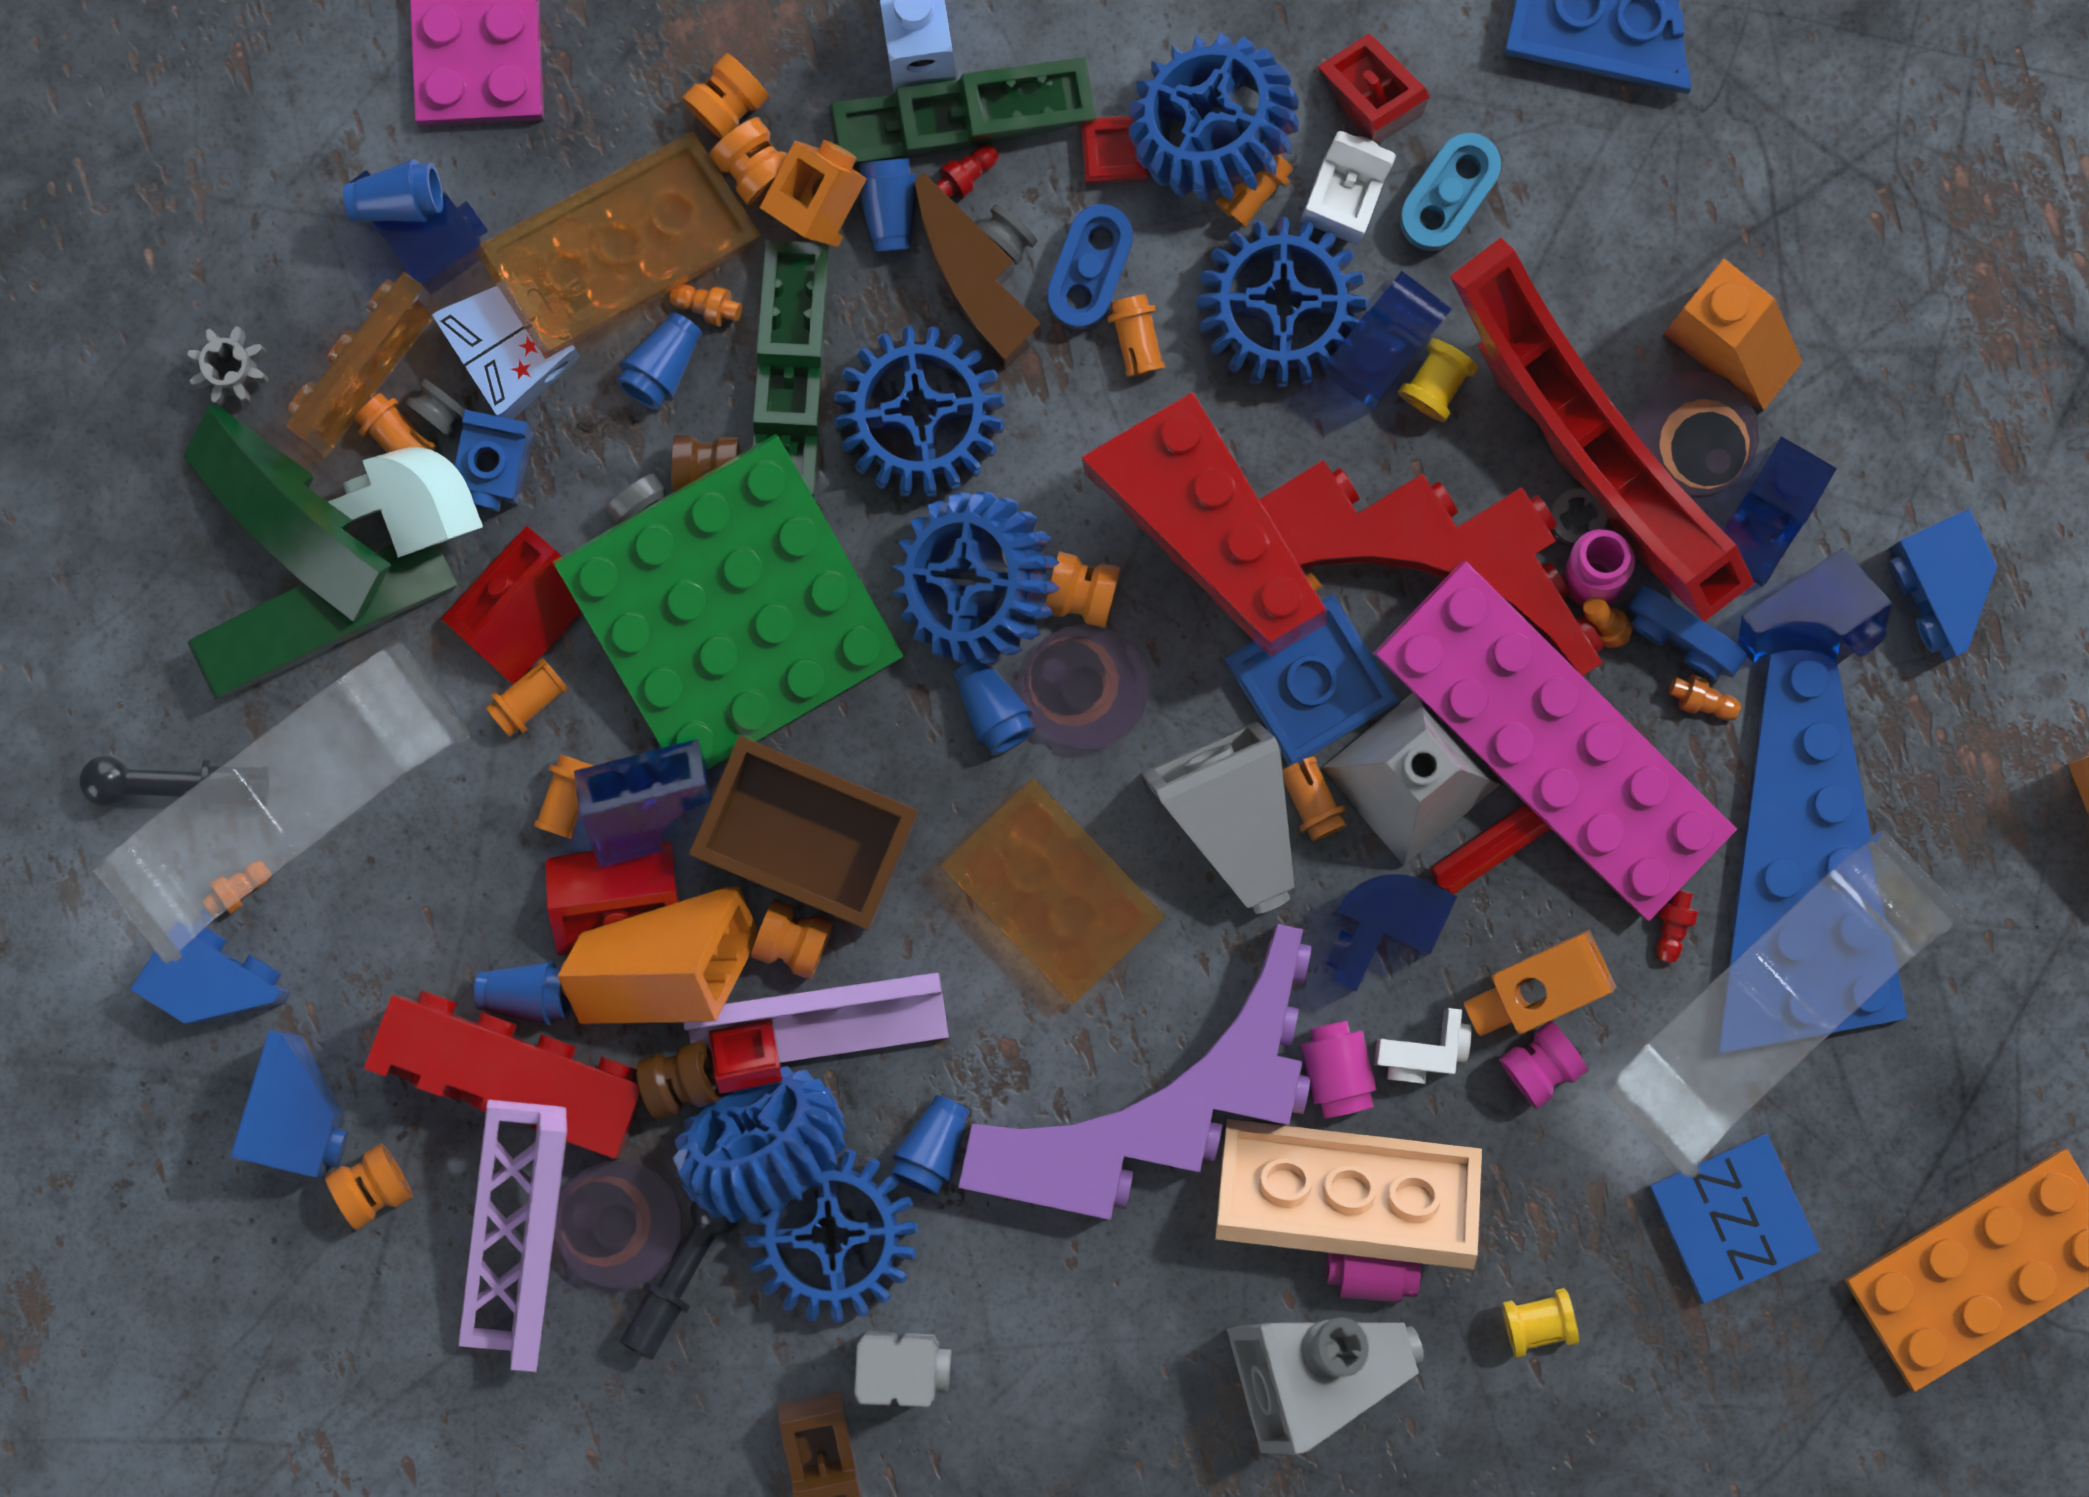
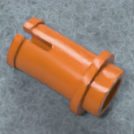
M1280 155L1273 156L1277 164L1276 175L1263 170L1255 175L1257 179L1256 191L1248 188L1242 182L1235 185L1232 200L1222 195L1221 198L1219 197L1215 201V204L1229 217L1233 216L1235 222L1242 227L1247 228L1250 220L1280 185L1286 188L1290 183L1286 177L1292 172L1293 167Z
M1146 294L1111 302L1112 315L1107 316L1108 324L1115 323L1126 368V378L1149 374L1153 370L1165 369V363L1162 361L1151 314L1157 312L1156 306L1149 305Z
M379 393L367 402L354 417V420L361 426L358 433L362 437L370 435L387 453L407 447H421L432 451L436 448L397 409L399 401L396 398L388 400L382 393Z
M542 658L534 668L500 696L496 691L491 694L494 701L485 709L508 737H511L518 730L524 734L528 730L525 724L559 695L567 692L569 688Z
M560 754L556 766L549 765L548 770L554 773L534 826L573 839L575 834L573 832L589 786H596L598 780L593 779L596 766Z
M1315 756L1303 759V764L1299 765L1296 762L1283 769L1282 772L1283 782L1303 821V824L1299 826L1301 834L1308 832L1312 842H1317L1347 826L1342 816L1347 810L1344 805L1337 806L1317 765Z

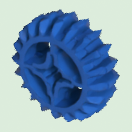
M1220 32L1213 45L1207 46L1204 39L1195 35L1193 49L1185 53L1171 45L1172 61L1167 65L1151 61V72L1154 80L1136 81V91L1140 100L1129 103V115L1134 122L1128 127L1130 130L1129 137L1136 147V156L1142 167L1147 168L1148 171L1150 170V174L1157 184L1162 187L1170 184L1174 193L1182 199L1194 190L1198 199H1202L1207 203L1214 190L1220 189L1224 197L1232 200L1235 185L1242 182L1248 188L1256 191L1257 179L1255 175L1261 170L1276 175L1277 164L1273 156L1291 154L1292 144L1287 135L1299 132V121L1294 111L1299 109V101L1294 89L1290 86L1292 81L1285 67L1277 64L1270 51L1265 47L1256 50L1253 42L1249 41L1245 36L1233 45L1230 38ZM1247 88L1259 94L1258 108L1254 117L1246 114L1244 110L1246 103L1243 96ZM1173 119L1180 120L1184 125L1181 131L1184 140L1179 148L1169 143V133Z
M1287 217L1278 218L1275 236H1268L1266 226L1261 220L1254 221L1251 226L1253 243L1250 244L1244 235L1236 230L1229 235V242L1231 248L1236 253L1235 256L1219 248H1215L1212 252L1211 260L1223 273L1213 270H1203L1201 273L1200 283L1217 292L1197 296V309L1216 312V315L1207 317L1200 322V332L1202 334H1213L1221 331L1223 335L1214 341L1210 347V352L1214 357H1217L1232 348L1236 354L1231 358L1228 371L1234 375L1241 371L1246 361L1254 364L1255 366L1250 378V383L1259 386L1261 384L1265 369L1276 371L1274 380L1276 389L1286 388L1288 370L1292 369L1296 370L1298 381L1302 386L1310 385L1313 380L1310 364L1313 362L1325 375L1332 374L1335 370V364L1328 351L1331 350L1340 357L1348 358L1353 351V346L1340 334L1360 336L1365 327L1364 323L1359 319L1347 315L1348 313L1365 311L1368 307L1367 297L1348 294V291L1363 285L1365 281L1364 274L1362 272H1351L1343 275L1341 272L1352 262L1354 254L1351 250L1347 249L1332 258L1328 252L1335 243L1336 235L1332 232H1327L1323 235L1319 244H1315L1309 240L1314 226L1311 221L1305 220L1303 222L1299 236L1288 235L1289 220ZM1273 256L1271 278L1266 284L1260 287L1246 288L1245 293H1230L1235 279L1247 266L1260 259ZM1292 257L1303 260L1313 266L1327 282L1331 294H1322L1321 289L1309 288L1301 284L1295 277ZM1280 274L1284 277V291H1287L1288 301L1298 302L1300 306L1299 309L1291 306L1289 315L1285 319L1283 332L1280 330V316L1277 315L1276 305L1266 304L1263 301L1265 297L1273 301L1275 291L1280 283ZM1232 313H1243V317L1262 321L1269 329L1272 350L1261 347L1247 338L1237 326ZM1318 313L1333 314L1331 325L1318 340L1304 348L1291 351L1293 327L1296 323L1303 319L1317 318Z
M908 326L902 330L905 346L894 349L889 335L883 333L878 336L880 349L884 354L882 357L877 359L865 347H862L857 352L860 362L868 369L865 374L854 368L846 367L842 373L843 379L848 384L857 388L856 392L837 391L834 400L837 405L843 408L853 409V413L835 417L834 425L836 430L839 431L856 430V434L846 438L841 443V448L846 455L854 454L862 449L866 451L855 465V469L860 475L868 473L877 464L882 467L875 481L877 488L885 490L895 474L901 477L899 484L900 495L909 498L913 492V479H924L926 497L934 498L937 495L934 478L944 475L948 487L952 491H956L961 488L960 478L955 471L960 465L974 477H977L982 472L979 462L972 456L974 451L989 457L995 455L997 446L982 435L983 432L1002 433L1005 425L1002 419L986 415V412L1004 407L1005 399L1003 394H983L984 390L992 387L998 381V375L995 370H986L977 375L973 373L984 360V355L979 349L971 351L961 360L958 358V355L962 350L964 342L963 337L955 334L949 340L944 350L938 348L940 337L937 327H929L926 333V345L916 344L913 327ZM922 364L934 365L947 370L964 385L969 395L955 397L954 393L942 394L933 391L926 383ZM904 367L905 387L901 395L895 400L881 403L880 408L867 410L870 397L880 381L894 370ZM914 383L919 384L920 396L924 399L926 407L930 409L937 408L935 417L928 414L929 424L925 425V442L920 440L919 428L915 426L913 417L902 416L904 408L911 410L910 401L915 399ZM972 415L970 427L962 441L949 453L936 458L934 437L938 429L944 424L958 421L960 416ZM884 427L885 431L894 430L906 433L913 440L917 461L904 460L890 454L877 443L869 429Z
M977 491L972 496L970 493L957 492L950 495L949 502L936 501L933 504H928L929 517L919 516L910 521L917 537L904 538L897 542L908 554L906 562H899L891 567L899 575H904V586L898 587L891 594L898 599H907L909 603L899 618L906 623H918L913 639L918 640L920 643H932V653L939 657L953 656V660H957V663L974 664L977 660L981 663H996L998 660H1001L1002 654L1015 655L1021 652V639L1033 640L1041 635L1034 618H1048V616L1054 614L1049 606L1043 602L1045 594H1052L1060 589L1053 581H1047V570L1053 569L1060 562L1053 556H1043L1042 550L1052 537L1048 536L1046 532H1033L1038 517L1034 516L1031 512L1019 511V503L1015 500L1003 497L998 499L992 492ZM955 544L953 554L946 560L952 546ZM1002 550L1005 554L1007 565L1004 562ZM977 571V576L988 577L991 579V583L976 582V585H974L973 579L961 578L960 573H975ZM1006 594L1001 607L995 614V609L998 601L1003 595Z
M786 1066L781 1068L783 1081L722 1093L720 1102L699 1107V1115L690 1117L683 1122L686 1132L680 1134L674 1141L678 1151L673 1160L677 1166V1174L682 1180V1186L692 1201H696L700 1209L707 1210L713 1219L725 1215L733 1223L747 1214L756 1221L764 1211L774 1209L780 1213L783 1204L792 1199L802 1201V1193L807 1188L822 1185V1172L833 1170L838 1166L835 1155L839 1154L846 1147L842 1135L847 1128L843 1122L844 1117L830 1089L824 1087L820 1079L812 1078L807 1070L794 1073Z
M847 1149L845 1151L841 1168L835 1167L833 1170L822 1172L823 1184L818 1186L817 1214L810 1224L803 1227L779 1229L781 1216L789 1201L783 1204L780 1213L774 1209H769L768 1213H763L756 1221L746 1214L747 1221L764 1225V1235L753 1234L745 1237V1247L756 1248L764 1246L767 1255L750 1263L751 1271L757 1273L769 1266L772 1267L777 1276L766 1282L763 1286V1291L770 1295L776 1292L784 1283L791 1289V1292L784 1299L782 1307L789 1312L795 1308L801 1296L810 1299L806 1310V1318L808 1320L815 1321L818 1318L822 1302L831 1303L833 1322H842L844 1320L845 1310L843 1302L852 1300L855 1311L860 1317L869 1313V1306L863 1294L871 1290L880 1302H888L891 1299V1294L880 1282L883 1277L887 1275L893 1281L903 1284L908 1277L902 1269L892 1265L895 1256L913 1260L917 1254V1250L911 1246L898 1245L899 1234L911 1235L919 1230L917 1222L908 1221L898 1224L896 1213L912 1207L913 1202L911 1198L904 1197L892 1204L886 1194L897 1187L900 1183L899 1178L891 1175L878 1186L871 1180L880 1167V1162L874 1158L870 1159L866 1164L862 1174L854 1171L853 1167L857 1154L855 1150ZM837 1181L849 1183L865 1192L878 1207L883 1221L861 1222L848 1218L841 1208ZM828 1200L831 1202V1213L835 1217L837 1227H848L849 1231L865 1230L866 1232L863 1235L850 1236L848 1243L839 1242L843 1250L835 1254L836 1269L832 1267L831 1253L828 1252L825 1242H815V1239L800 1240L798 1238V1235L814 1233L815 1226L824 1227L820 1220L828 1216ZM885 1240L881 1258L873 1271L858 1283L845 1287V1258L849 1249L855 1244ZM806 1248L815 1252L822 1262L826 1288L812 1285L797 1276L785 1261L781 1249Z

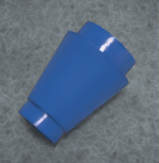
M415 158L361 178L356 182L344 184L343 187L345 209L352 222L360 220L427 222L429 215L441 213L443 209V191L435 165L432 162L420 164Z
M909 159L860 163V174L867 179L858 195L871 240L873 239L874 252L912 248L911 236L913 232L916 193L914 181L917 179V174H911Z
M671 312L667 319L620 363L622 372L616 380L618 386L632 399L650 409L658 410L664 400L672 401L696 348V343L702 335L701 330L686 317Z
M977 660L974 664L962 665L953 673V678L958 684V690L978 745H986L991 755H999L1015 748L1035 732V727L1030 720L1033 711L989 663H981Z
M553 961L492 970L491 972L480 971L476 976L474 1002L478 1010H489L490 1012L545 1025H551L554 1019L566 1020L571 1011V1004L568 997L563 994L561 983L557 977L561 968H557Z
M935 1095L931 1105L927 1107L892 1155V1158L896 1160V1164L891 1175L897 1176L901 1182L914 1189L937 1196L942 1185L950 1184L966 1126L965 1121L970 1111L953 1100Z

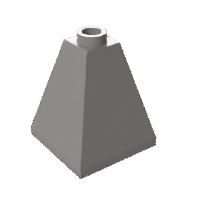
M1413 693L1321 768L1402 866L1501 785L1480 758ZM1412 758L1418 759L1426 765L1430 777L1421 778L1413 773L1411 769Z
M1258 721L1142 772L1147 786L1247 908L1253 907L1254 912L1260 914L1273 910L1290 900L1287 891L1295 888L1281 753L1276 738Z
M1266 1323L1238 1325L1227 1328L1260 1452L1267 1454H1299L1309 1451L1419 1373L1417 1365L1423 1363L1424 1353L1416 1330L1412 1326L1406 1327L1405 1323H1357L1366 1334L1369 1345L1368 1359L1363 1368L1355 1375L1324 1379L1317 1377L1308 1369L1301 1350L1303 1337L1307 1329L1314 1323ZM1339 1338L1333 1339L1334 1343L1327 1345L1328 1355L1331 1359L1338 1358L1336 1354L1343 1352L1342 1342Z

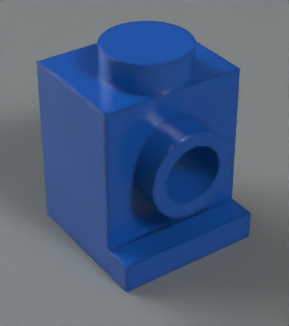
M464 410L463 428L454 466L464 478L475 507L482 510L499 512L501 502L518 505L534 431L527 422ZM491 450L498 453L499 464L493 471L482 472L478 470L477 459L482 452Z

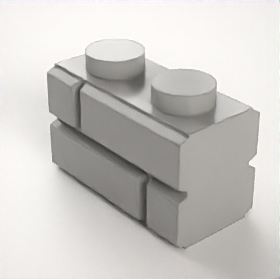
M867 1331L857 1345L855 1396L858 1398L859 1403L889 1405L892 1398H896L899 1405L929 1407L931 1401L935 1399L937 1392H948L950 1386L951 1349H939V1341H937L935 1334L906 1333L903 1339H899L896 1332Z

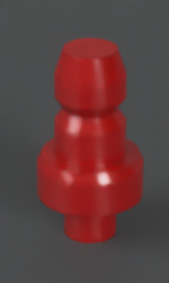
M987 143L978 146L972 151L971 156H966L959 162L955 160L947 162L939 169L942 179L936 185L948 197L954 194L958 198L963 199L973 191L975 187L974 182L981 177L982 172L989 171L995 166L999 159L998 152L991 144Z
M1680 889L1673 896L1672 902H1667L1659 910L1658 915L1660 919H1663V924L1661 927L1662 937L1658 940L1656 947L1658 959L1676 963L1683 949L1681 941L1686 937L1688 926L1693 927L1696 924L1699 913L1698 910L1690 908L1694 893Z

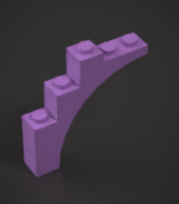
M1280 924L1274 927L1260 975L1236 1019L1203 1058L1167 1087L1119 1112L1074 1125L1015 1129L972 1124L959 1188L1111 1220L1113 1207L1126 1209L1133 1171L1121 1169L1124 1156L1200 1172L1203 1160L1215 1161L1222 1124L1211 1122L1213 1109L1285 1125L1290 1124L1292 1113L1303 1115L1311 1079L1308 1076L1300 1075L1302 1061L1277 1056L1279 1044L1291 1046L1296 1028L1299 1009L1288 1007L1292 981L1304 984L1312 946L1300 944L1303 929Z

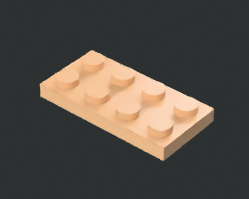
M1227 1119L1224 1133L1215 1239L1474 1269L1478 1254L1482 1149Z

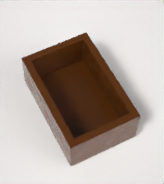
M739 735L689 855L701 862L871 932L920 813L915 808Z

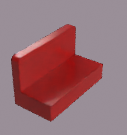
M527 525L441 618L442 621L511 683H516L582 613L554 565L553 561L562 556Z
M670 841L555 856L546 860L547 910L558 956L570 954L582 932L680 902L676 886L674 851Z

